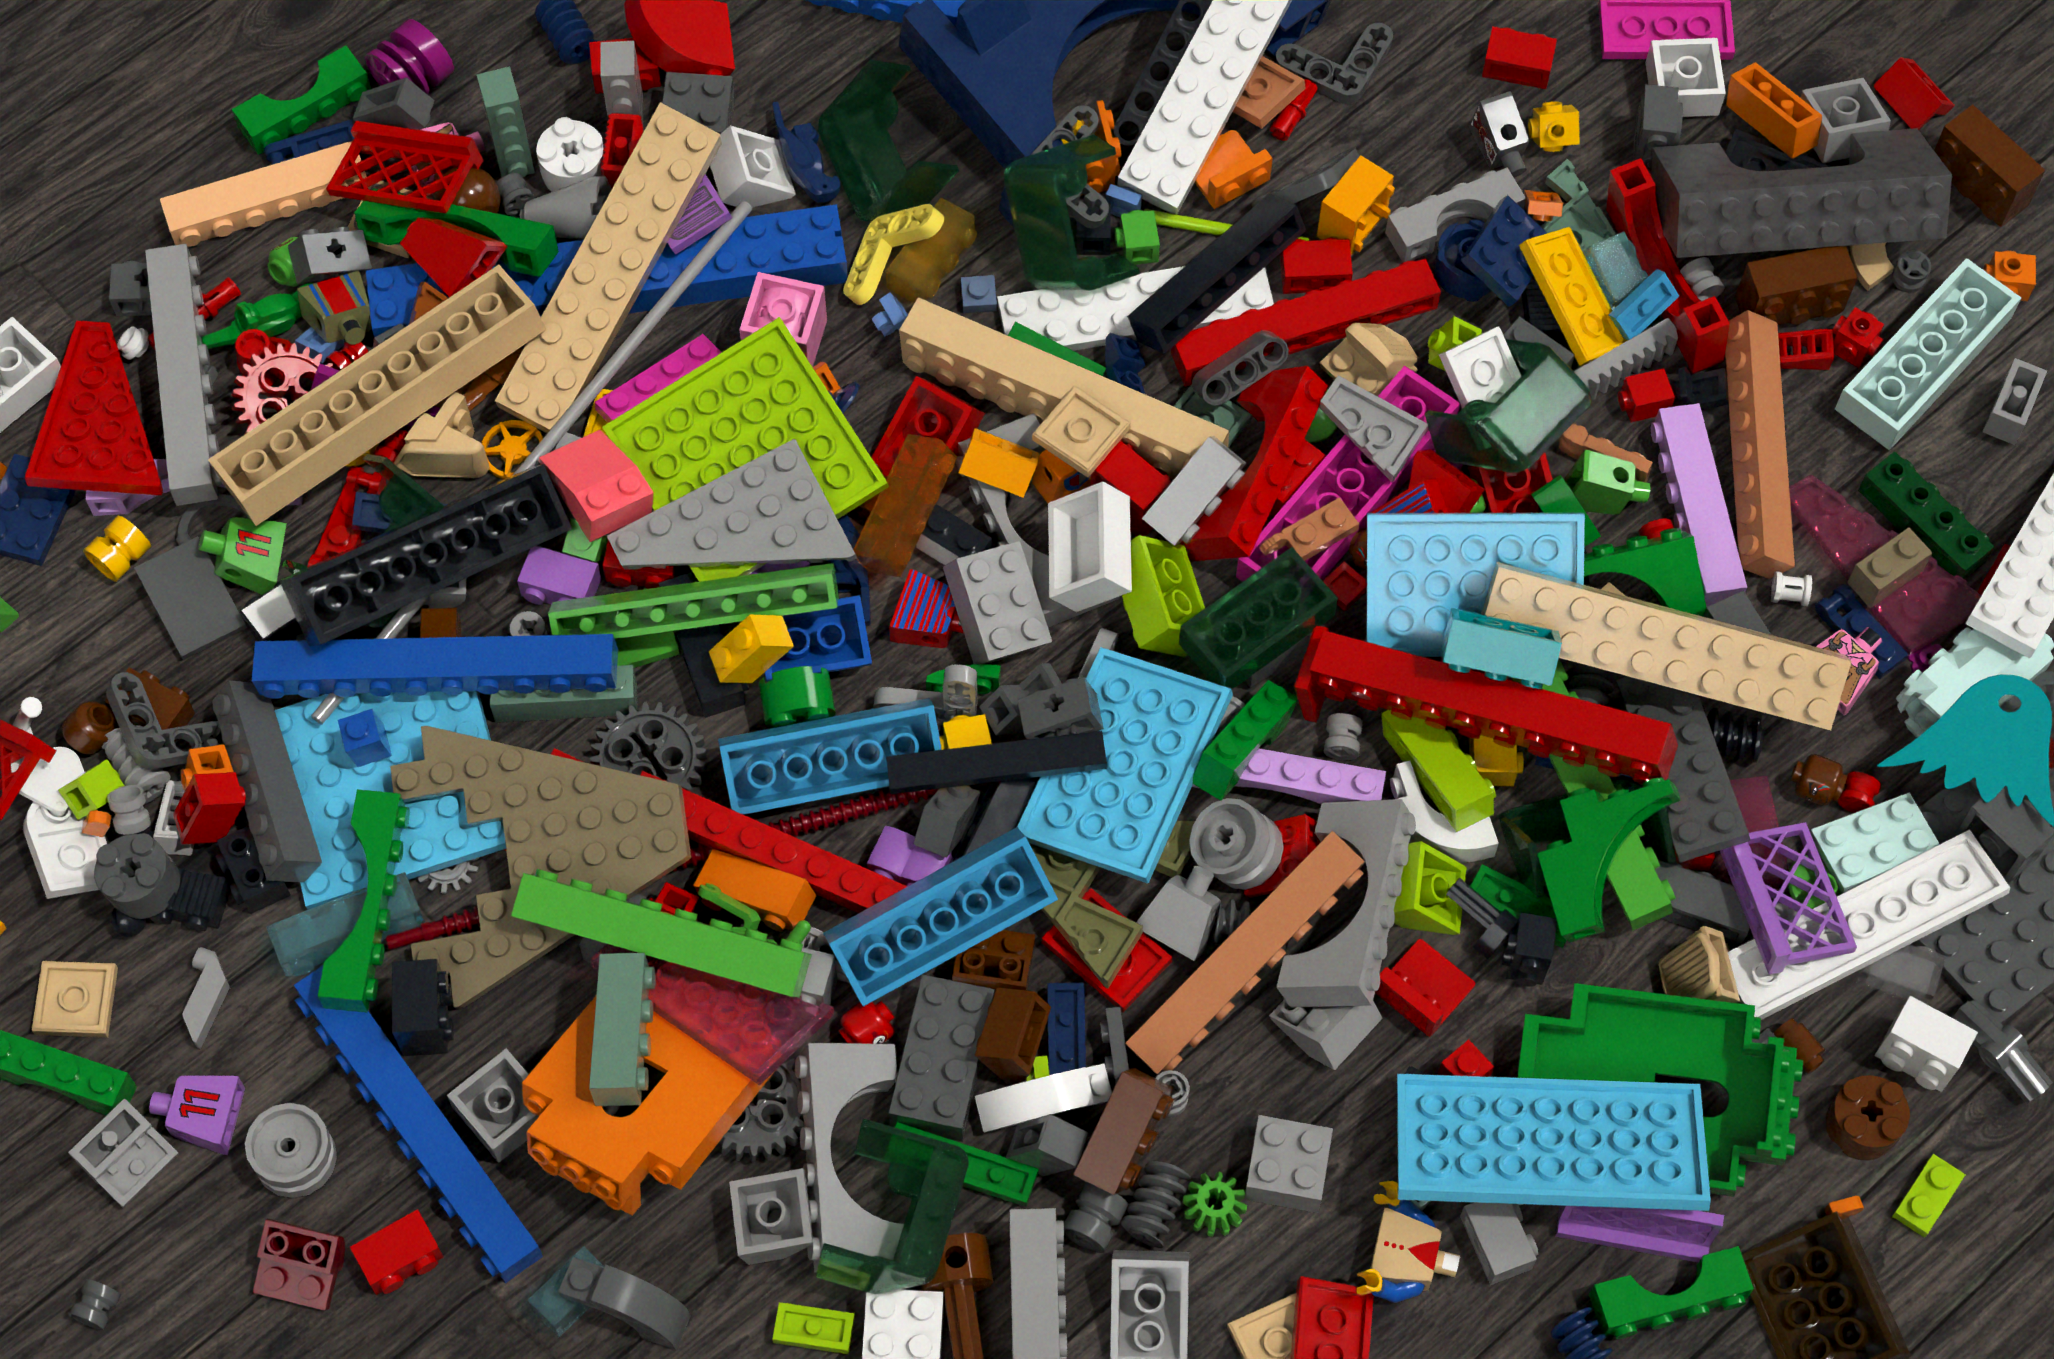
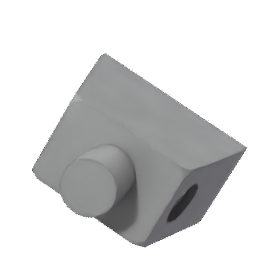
M1194 866L1188 880L1179 875L1174 876L1163 886L1136 923L1143 925V932L1195 961L1207 949L1221 903L1217 896L1207 891L1214 878L1213 873L1203 867Z

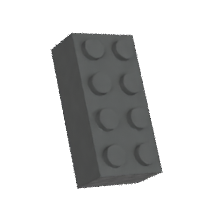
M922 974L889 1110L890 1127L895 1128L896 1123L899 1122L950 1140L963 1142L981 1061L975 1056L977 1040L982 1034L988 1016V1007L993 1001L995 989Z

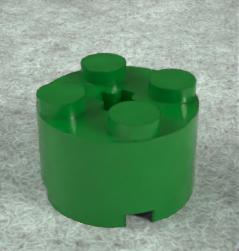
M801 666L772 673L773 680L767 683L762 678L759 681V690L766 727L771 729L835 716L836 710L829 671L821 668L822 674L813 673L812 666Z

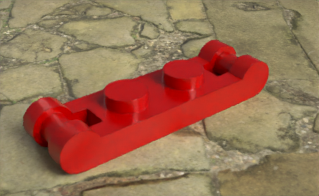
M353 465L350 467L344 488L318 547L309 559L307 568L328 559L329 556H335L361 543L366 531L351 529L355 494L358 492L360 485L369 487L367 493L382 495L387 480L386 474L379 472L370 474L364 472L362 467H355Z

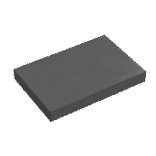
M198 536L134 567L183 660L247 628L224 583L214 573L215 567L207 552L198 550L200 540Z

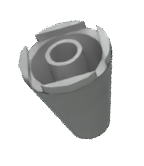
M594 176L527 201L524 209L520 210V218L553 225L556 238L584 240L612 189L605 176Z

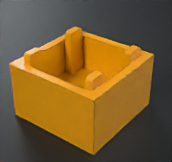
M1360 155L1322 201L1317 237L1321 240L1326 238L1349 239L1351 255L1355 250L1360 252L1363 248L1362 242L1383 217L1387 219L1391 213L1388 206L1390 197L1395 191V188L1392 186L1394 176Z

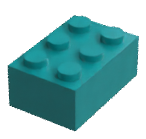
M1451 608L1442 647L1443 662L1449 663L1448 668L1454 671L1470 673L1471 668L1485 671L1484 676L1491 679L1506 681L1507 676L1521 679V684L1524 686L1542 689L1543 684L1552 686L1562 641L1559 631Z

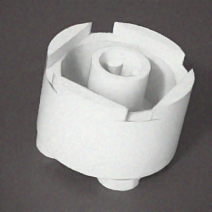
M562 117L557 119L540 136L536 153L542 178L546 187L551 192L594 176L602 177L601 161L603 160L604 146L602 136L594 127L582 121Z

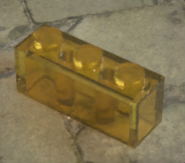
M942 197L934 206L935 209L944 215V223L941 229L931 238L905 244L886 270L887 288L913 303L916 302L918 297L926 300L928 297L932 298L937 293L942 277L946 272L951 273L959 260V254L964 248H970L977 236L975 215Z

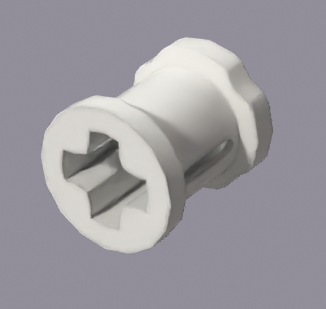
M1775 571L1771 588V602L1778 603L1779 600L1800 602L1802 606H1808L1812 591V576L1805 575L1804 578L1783 576L1782 572Z

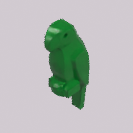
M313 282L307 283V284H305V285H303V286H307V285L314 284V283H313ZM296 291L292 295H270L254 304L245 301L237 303L234 312L235 320L232 321L231 326L202 336V344H206L208 349L235 344L238 336L249 329L262 330L268 337L288 331L295 321L302 316L298 292Z

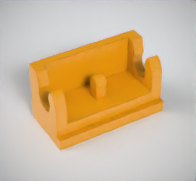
M974 428L958 473L1024 498L1036 469L1039 453Z

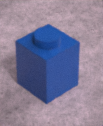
M373 709L338 720L345 752L357 767L392 756L384 724Z

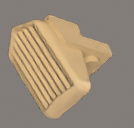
M1372 323L1351 324L1345 330L1346 338L1319 362L1320 367L1334 380L1339 375L1376 396L1384 390L1404 365L1415 373L1418 371L1414 366L1417 362V355L1408 340L1385 325Z
M457 392L452 393L435 417L425 412L421 414L404 438L406 444L399 452L394 465L412 476L465 478L484 476L490 467L483 444L472 438L474 427L465 396Z
M1702 926L1698 931L1690 935L1684 943L1659 960V971L1664 994L1740 1004L1728 955L1730 950L1728 943L1725 942L1723 932Z

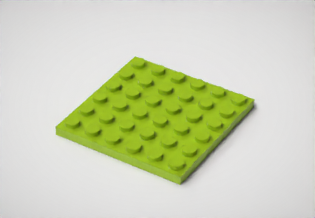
M780 317L602 427L609 439L638 467L654 492L652 505L654 511L793 439L797 441L837 519L889 487L888 482ZM768 562L744 563V565L738 566L721 564L720 566L690 568L698 581L701 582L749 575Z

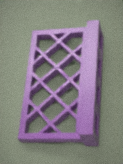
M1806 822L1749 833L1751 841L1720 850L1768 975L1783 972L1787 965L1855 952L1857 945ZM1799 835L1804 846L1801 854L1781 844L1784 838ZM1761 843L1772 849L1767 860L1752 853L1749 844ZM1776 852L1796 862L1790 872L1771 863ZM1800 864L1814 871L1817 879L1813 885L1794 875ZM1765 871L1785 880L1779 891L1764 883L1762 876ZM1789 883L1808 892L1803 904L1783 894ZM1812 895L1827 902L1829 912L1826 916L1807 906ZM1778 902L1797 911L1792 923L1777 915L1775 906ZM1801 914L1821 924L1816 935L1796 925ZM1827 927L1839 933L1843 943L1832 945L1819 937L1824 928ZM1792 933L1811 944L1807 950L1792 953L1787 940L1789 935Z
M1560 1205L1555 1237L1699 1262L1703 1255L1709 1254L1710 1245L1723 1227L1724 1215L1698 1210Z

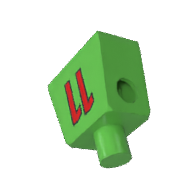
M232 517L229 518L222 528L221 534L203 530L198 550L217 555L214 573L217 576L263 595L277 583L287 523L265 520L255 526L251 519Z

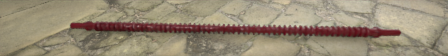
M889 788L888 793L880 790L878 796L870 793L867 799L860 796L859 801L854 802L853 799H850L847 805L839 802V807L836 808L831 804L828 810L820 807L818 813L810 810L808 816L800 813L797 819L789 816V821L784 822L783 819H779V824L774 825L773 822H769V826L797 838L799 832L807 835L809 829H813L815 832L818 831L820 826L828 829V824L833 823L834 826H838V821L840 820L848 823V818L853 817L854 820H858V816L862 814L867 818L869 812H874L877 815L879 809H883L885 812L888 811L890 806L898 809V804L900 803L908 806V801L910 800L918 803V798L920 797L928 800V796L932 794L934 796L939 789L890 794ZM698 843L696 848L690 845L691 859L680 866L685 870L687 865L691 863L694 867L697 866L698 861H702L705 864L712 849ZM474 906L472 912L464 909L462 915L453 912V917L451 918L443 915L440 921L423 922L419 927L387 935L386 941L389 950L423 940H433L444 934L450 937L453 931L461 934L464 928L472 931V926L478 925L480 928L478 907Z

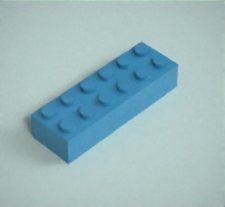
M930 698L718 739L730 806L732 810L741 814L889 786L886 756L942 750L934 705Z
M1016 827L827 930L823 934L862 1006H865L1055 902L1058 898L1026 836Z

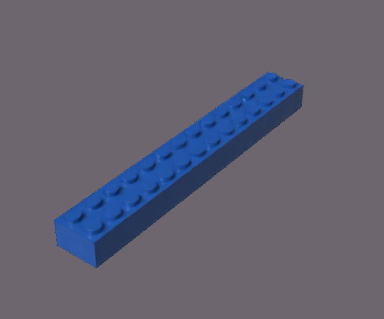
M837 204L746 217L671 308L750 297L758 272L822 286L846 283L848 278L847 261ZM720 226L676 255L667 243L628 314L650 311ZM583 240L557 243L559 252L541 277L510 271L500 259H498L493 268L500 265L535 304L541 317ZM418 263L365 270L371 326L374 337L400 323L404 327L409 325L417 289L421 282L428 283L448 297Z

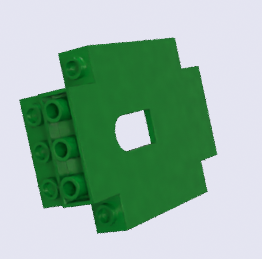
M1574 983L1570 1019L1525 1014L1517 1078L1655 1082V1075L1715 1082L1721 1085L1729 1097L1727 1109L1719 1116L1703 1117L1710 1194L1734 1197L1736 1187H1744L1746 1165L1739 1164V1160L1784 1166L1786 1155H1794L1796 1134L1789 1133L1790 1118L1797 1119L1800 1097L1792 1095L1794 1081L1801 1082L1803 1060L1796 1059L1797 1048L1783 1046L1784 1038L1768 1037L1767 1044L1752 1042V1039L1759 1040L1761 1017H1754L1755 1005Z

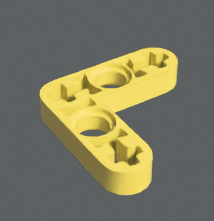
M924 204L876 217L865 231L844 285V294L857 305H863L868 302L877 289L892 248L933 237L941 229L944 223V215L931 204Z

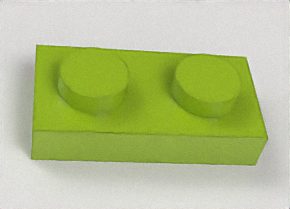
M1932 1154L1892 1217L1925 1238L1966 1174L1935 1154Z
M779 1302L772 1340L776 1344L849 1354L855 1314Z

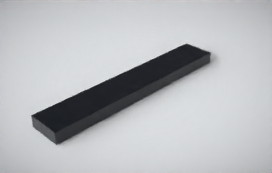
M1102 731L886 756L890 794L1107 769Z

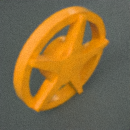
M521 420L501 421L492 427L482 440L486 456L500 455L506 463L505 471H501L495 468L488 460L490 467L488 471L501 479L512 476L515 473L510 472L512 466L523 462L531 453L527 450L526 443L534 435L540 443L543 439L541 432L535 426ZM522 428L528 431L519 437L511 436L507 429ZM502 432L504 439L500 445L487 448L491 439L497 433Z

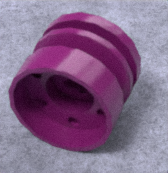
M406 19L390 33L391 42L381 41L377 44V49H371L365 55L367 68L380 86L407 77L427 95L429 94L428 85L432 87L439 86L454 71L452 59L440 41L426 27L413 19Z

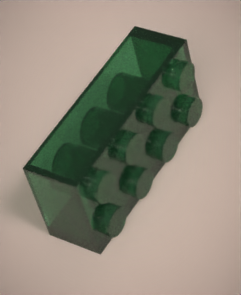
M1291 547L1181 625L1179 645L1212 683L1232 690L1312 633L1316 626H1321L1334 617L1338 598L1294 548Z

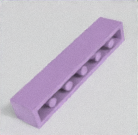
M1700 404L1660 408L1655 422L1651 423V437L1654 443L1659 444L1661 452L1658 455L1659 468L1661 473H1666L1668 480L1666 484L1667 500L1670 504L1674 503L1676 514H1674V527L1681 528L1682 531L1694 536L1706 607L1743 590L1746 592L1747 584Z

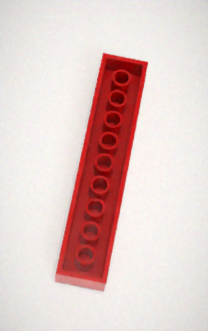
M1324 630L1322 632L1309 670L1327 698L1343 702L1345 698L1355 700L1359 706L1372 711H1377L1378 707L1391 710L1392 715L1404 720H1411L1412 716L1425 720L1427 725L1437 729H1445L1446 726L1459 729V733L1474 739H1479L1480 735L1493 738L1494 743L1506 748H1514L1515 745L1528 748V752L1543 758H1548L1549 754L1562 757L1565 763L1575 767H1584V764L1598 767L1597 770L1608 776L1618 777L1620 773L1632 776L1633 781L1641 785L1654 778H1664V780L1668 778L1678 748L1671 723L1552 691L1527 687L1507 679L1506 681L1491 679L1484 676V673L1470 670V673L1449 669V664Z

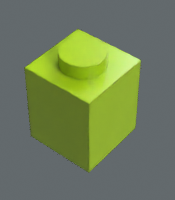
M106 759L58 789V791L79 820L88 815L89 811L97 810L108 802L107 796L111 791L125 785L121 781L118 772L113 769Z

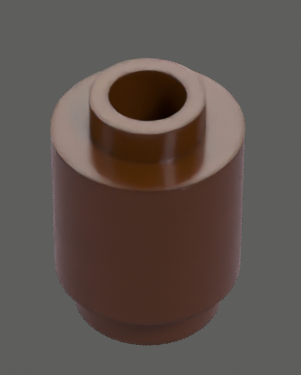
M1794 1018L1786 1021L1770 1036L1784 1038L1783 1046L1797 1048L1796 1059L1803 1060V1070L1807 1074L1812 1073L1825 1061L1821 1056L1826 1051L1825 1048L1803 1023L1798 1024Z

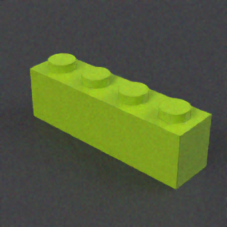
M1391 710L1382 713L1383 736L1403 762L1411 761L1417 781L1456 832L1494 814L1496 791L1493 784L1488 778L1483 779L1473 758L1469 754L1464 755L1451 730L1431 727L1425 723L1424 719L1413 716L1411 720H1404L1392 715Z

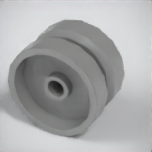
M1231 798L1213 802L1204 809L1194 822L1189 839L1191 855L1198 866L1213 873L1214 877L1231 888L1245 890L1261 885L1273 875L1281 862L1284 848L1282 834L1271 819L1243 800Z
M285 1103L270 1107L258 1115L249 1127L245 1140L247 1160L264 1187L278 1196L296 1198L310 1195L321 1188L333 1173L337 1159L335 1142L319 1115L305 1105Z

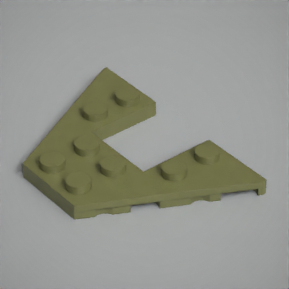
M1176 821L1157 863L1156 871L1172 878L1181 873L1191 857L1189 839L1195 821ZM1030 843L1058 900L1041 910L1103 986L1109 988L1143 934V925L1082 899L1101 867Z

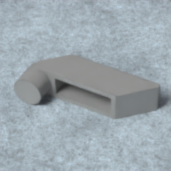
M203 947L198 948L192 962V967L201 970L202 973L182 1013L192 1041L198 1049H201L230 988L216 953Z

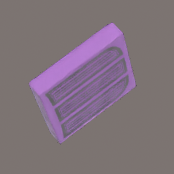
M706 174L667 242L675 255L732 219L731 214Z

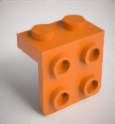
M1103 100L1096 101V113L1099 118L1096 132L1100 143L1082 147L1074 156V164L1083 174L1081 179L1098 193L1108 191L1110 184L1115 185V176L1120 174L1118 157H1121L1118 137L1113 138L1111 132L1114 129L1113 114L1111 109H1105Z
M1230 130L1219 136L1194 183L1213 209H1216L1269 181L1273 158L1266 149L1254 154L1239 133L1235 130Z

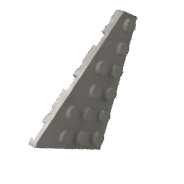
M795 439L607 535L624 570L642 569L643 567L666 568V566L680 565L710 567L730 564L738 566L744 565V563L768 562V564H795L800 561L823 563V560H847L851 562L857 559Z

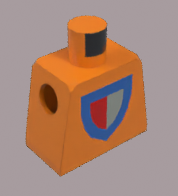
M1044 450L1039 455L1032 484L1047 504L1090 486L1091 475L1086 477L1048 450Z

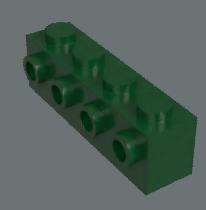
M1894 451L1865 474L1858 491L1899 531L1903 532L1910 528L1931 550L1932 555L1929 560L1956 586L1986 563L1994 549L1988 536L1971 525L1959 508L1948 503L1940 495L1938 488L1934 484L1924 480L1916 472L1910 461L1901 458Z

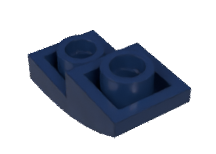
M1109 333L1106 336L1105 362L1108 379L1145 394L1142 381L1138 376V373L1145 366L1138 343L1130 337Z

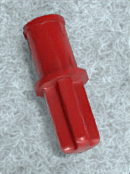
M1304 79L1306 89L1281 111L1270 127V132H1273L1272 135L1279 140L1287 141L1297 123L1306 117L1305 109L1318 89L1317 85L1308 79Z

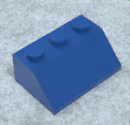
M860 595L840 598L838 608L782 616L794 647L765 672L766 682L773 680L772 673L793 667L812 666L813 673L822 674L821 668L834 672L872 665Z

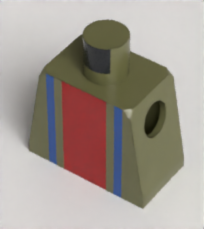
M359 271L297 288L302 317L325 342L332 343L345 339L349 344H357L364 339L365 333L370 332L372 329L369 303Z

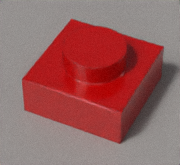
M1343 561L1320 583L1319 590L1346 611L1367 591V580Z

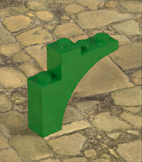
M1654 778L1644 782L1643 788L1631 792L1627 789L1615 791L1608 795L1607 800H1604L1603 796L1595 789L1590 790V788L1574 790L1569 793V798L1560 800L1572 842L1568 843L1567 840H1560L1550 843L1546 846L1547 850L1537 854L1561 936L1570 943L1605 932L1602 919V896L1609 868L1623 842L1643 821L1659 810L1681 801L1678 789L1670 779Z

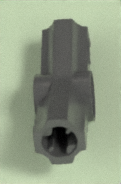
M1975 999L1970 1002L1967 1001L1952 1017L1978 1032L1972 1044L1978 1048L1981 1059L1991 1070L2001 1073L2025 1103L2041 1095L2053 1083L2027 1052L2029 1046L2023 1035L2011 1025L2003 1026Z

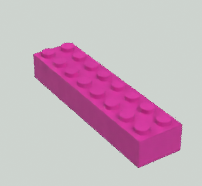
M1405 365L1378 397L1426 422L1428 429L1393 483L1345 434L1262 530L1250 557L1238 558L1236 578L1253 590L1270 581L1295 613L1349 550L1351 540L1360 529L1367 527V513H1371L1390 501L1410 478L1416 452L1418 450L1433 449L1457 420L1460 403ZM1340 497L1359 522V529L1301 564L1297 562L1289 568L1277 572L1271 564H1273L1278 556L1287 552L1289 548L1284 546L1265 556L1259 549L1261 544L1276 533H1281L1283 529Z

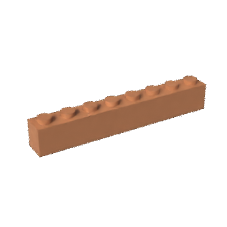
M1747 310L1729 320L1730 327L1725 351L1738 553L1742 569L1771 579L1774 577L1775 571L1783 573L1795 567L1777 322Z
M1331 831L1125 1043L1126 1046L1157 1076L1162 1071L1174 1070L1183 1061L1179 1054L1189 1044L1195 1048L1209 1034L1205 1027L1214 1018L1221 1022L1235 1007L1231 1000L1240 991L1247 995L1260 982L1261 979L1257 974L1267 964L1272 969L1287 954L1282 948L1292 938L1296 942L1300 941L1313 927L1308 921L1317 912L1324 916L1336 904L1338 899L1334 894L1343 885L1350 889L1363 876L1364 873L1360 868L1365 861L1335 832Z

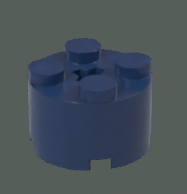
M1469 220V223L1458 225V222L1450 225L1439 239L1434 262V278L1437 284L1449 294L1464 298L1470 302H1476L1482 296L1492 291L1460 261L1485 224V222L1478 220Z

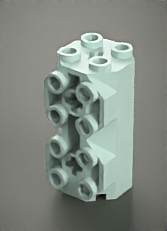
M1966 627L1953 640L1955 645L1948 652L1944 648L1939 650L1928 662L1930 665L1928 669L1923 673L1919 669L1916 670L1904 682L1905 688L1896 697V700L1899 702L1897 707L1900 713L1906 709L1909 718L1904 722L1908 730L1918 738L1940 719L1965 691L1982 679L2004 674L2016 675L2033 681L2047 670L2054 659L2051 650L2054 648V642L2045 633L2032 657L2028 658L1976 629L1971 630L1969 627ZM2014 695L2002 696L1999 700V707L2004 705Z

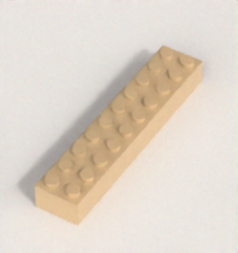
M659 103L541 316L546 330L526 343L495 399L498 408L548 433L592 381L722 145L721 134L667 105Z
M497 265L209 458L208 461L223 485L255 526H257L544 332L546 328L535 304L504 269Z
M919 297L899 329L903 363L909 369L917 373L925 372L932 375L944 385H955L962 388L974 398L990 400L1004 411L1010 413L1015 411L1024 416L1034 413L1040 425L1075 385L1131 423L1130 429L1121 441L1126 445L1128 443L1131 444L1134 452L1161 474L1169 475L1172 480L1175 479L1208 437L1215 436L1228 447L1229 430Z
M1496 562L1482 610L1483 615L1559 631L1562 641L1559 658L1830 731L1852 662L1846 655L1500 562Z

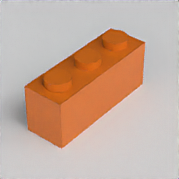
M1756 62L1730 75L1726 106L1793 159L1818 146L1822 115Z
M712 849L693 885L697 892L700 885H705L706 883L717 886L724 894L757 911L761 919L760 921H763L769 928L782 932L784 929L792 931L799 921L804 920L816 898L815 892L804 878L716 849ZM702 898L701 900L704 905L713 910L720 911L722 907L707 899Z

